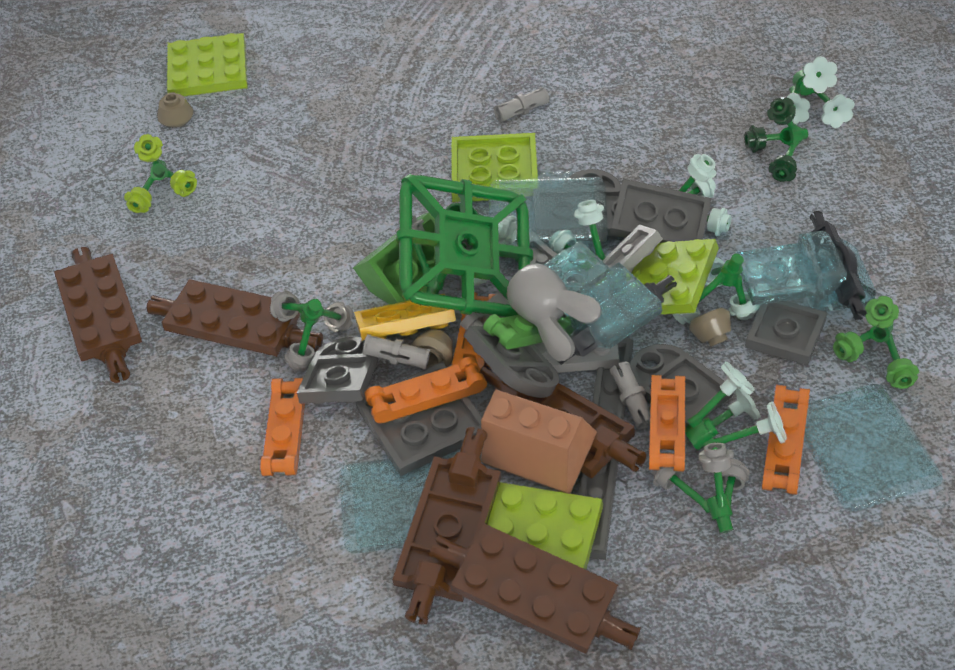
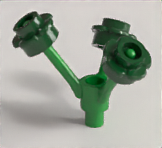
M788 97L773 100L770 108L767 110V116L770 120H774L779 125L787 124V128L782 129L780 133L766 135L764 127L751 125L749 131L744 133L746 148H751L753 153L765 149L767 141L781 140L783 144L789 145L786 155L776 157L774 162H771L768 167L769 172L773 174L772 177L779 182H789L796 177L797 164L792 155L798 144L809 135L806 128H801L793 123L792 120L795 117L796 108L793 106V100Z

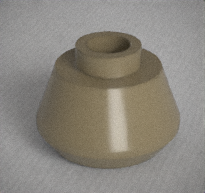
M168 93L159 101L157 119L167 127L177 128L187 124L192 118L194 111L184 96L177 93Z
M721 307L698 316L690 321L689 330L701 343L708 342L710 347L728 340L726 334L731 332L730 311Z
M430 329L413 341L412 346L431 349L427 368L441 362L446 367L452 363L453 343L444 331Z

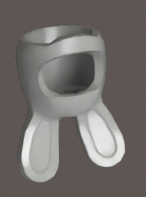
M535 263L523 267L511 278L507 287L508 303L517 314L538 328L548 353L557 361H565L571 358L575 351L573 340L561 327L558 320L566 313L580 322L593 324L600 318L602 313L601 305L595 299L581 293L568 291L557 273L543 264Z

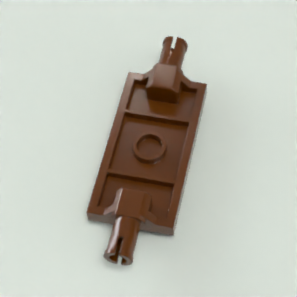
M80 247L83 254L81 256L78 248L72 251V259L75 265L54 271L78 355L81 362L92 358L101 360L106 364L109 378L112 382H120L118 373H121L123 381H125L130 376V371L125 362L126 352L130 346L143 341L113 253L92 259L89 248Z
M192 279L188 280L177 299L170 300L152 295L150 297L151 300L147 303L148 314L164 317L162 321L164 331L276 357L282 348H290L292 344L300 343L304 329H299L297 326V321L300 317L299 312L294 318L285 322L279 321L278 318L272 316L270 312L272 297ZM311 331L307 345L311 346L314 352L319 349L318 347L322 346L323 334Z
M485 366L481 368L479 373L484 375L489 385L499 391L582 417L597 431L580 470L581 473L592 479L611 459H615L633 472L639 470V467L635 464L642 467L645 463L646 453L628 444L635 436L634 426L560 383L557 384L550 396L544 398L532 397L514 390Z
M468 427L461 450L454 457L444 459L434 456L392 578L394 586L414 590L408 610L405 613V618L410 622L415 623L417 617H419V624H427L435 596L460 602L464 601L465 597L451 591V584L458 569L436 558H431L429 554L433 543L437 544L435 540L438 535L465 548L472 546L483 523H488L501 481V471L489 469L481 463L479 457L487 438V433L482 429L478 428L476 436H474L475 427Z
M484 523L472 546L468 548L449 541L441 535H438L435 540L437 544L433 543L429 556L458 569L451 584V591L585 654L588 653L594 639L601 636L619 643L629 650L633 649L641 627H636L610 615L611 611L608 610L617 591L618 584Z

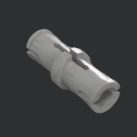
M540 87L524 95H515L514 99L494 106L495 116L500 123L520 114L524 116L530 110L548 104V92L544 87Z
M367 334L362 354L390 360V364L397 365L399 362L426 370L431 349L403 344L401 339L391 341Z
M627 361L618 363L620 369L618 370L616 366H613L610 369V373L613 375L621 392L619 398L623 405H627L638 430L647 428L646 422L650 424V407L644 397L646 391L643 386H639L631 370L630 363Z

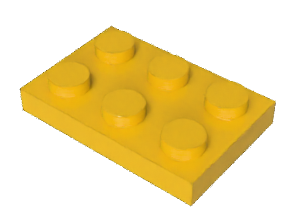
M410 300L354 312L356 325L362 341L366 339L367 334L386 339L387 335L397 333L401 336H408L417 333L418 329L421 328L441 329L447 327L449 322L456 321L455 312L452 309L419 305Z

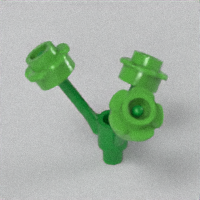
M887 296L871 299L866 304L865 310L867 314L865 317L867 322L872 325V328L860 336L852 331L845 334L842 332L838 333L835 336L836 341L833 345L834 353L841 360L853 362L863 353V342L873 339L876 342H885L893 359L887 367V382L895 388H909L917 381L919 368L911 360L900 358L895 346L892 331L893 322L899 316V308Z

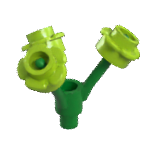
M151 134L142 135L139 141L134 144V152L138 154V158L144 162H152L150 165V176L144 186L134 187L124 195L128 209L134 213H146L149 211L152 196L148 190L155 180H163L166 177L171 178V188L175 194H180L181 197L190 195L197 186L194 172L191 170H178L173 173L167 169L164 161L159 160V157L162 155L161 147L163 143L157 136L152 137Z

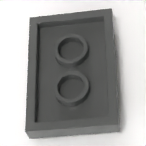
M623 178L610 234L626 238L640 224L657 230L663 238L660 243L667 241L703 240L712 198Z

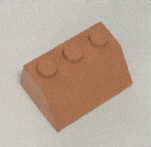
M495 389L481 419V429L487 433V438L481 451L482 463L554 490L570 494L597 431L582 417Z

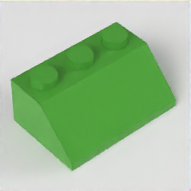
M429 212L417 217V220H424L422 225L425 232L435 233V219ZM394 234L353 267L367 289L389 305L406 301L401 296L403 292L399 282V243L396 241V234ZM412 243V281L414 284L423 276V270ZM421 244L429 267H434L435 246ZM424 286L420 291L426 292L427 286Z

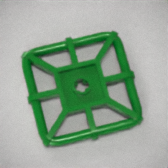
M412 174L402 178L399 192V230L396 232V241L399 243V282L403 292L401 296L406 302L410 300L419 305L459 310L464 315H471L472 312L488 315L497 314L502 317L518 315L511 305L474 300V278L490 280L507 299L509 281L500 272L499 256L515 259L518 262V271L531 264V261L534 259L533 250L530 249L529 212L525 203L527 199L523 194L518 195L509 190L472 184L470 180L462 179L459 182ZM427 189L458 194L460 197V212L444 209ZM412 194L434 217L435 233L412 229ZM472 197L510 204L494 217L473 214ZM516 210L517 246L500 244L498 224ZM467 239L468 244L473 246V249L469 251L464 249L461 242ZM412 243L435 246V266L413 284ZM440 273L461 276L462 298L426 293L420 290Z

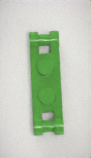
M493 314L483 325V329L491 336L496 335L499 338V343L508 350L543 343L538 328L523 319L519 314L503 318ZM562 316L558 320V323L566 333L571 335L576 328V323L569 317L564 318Z

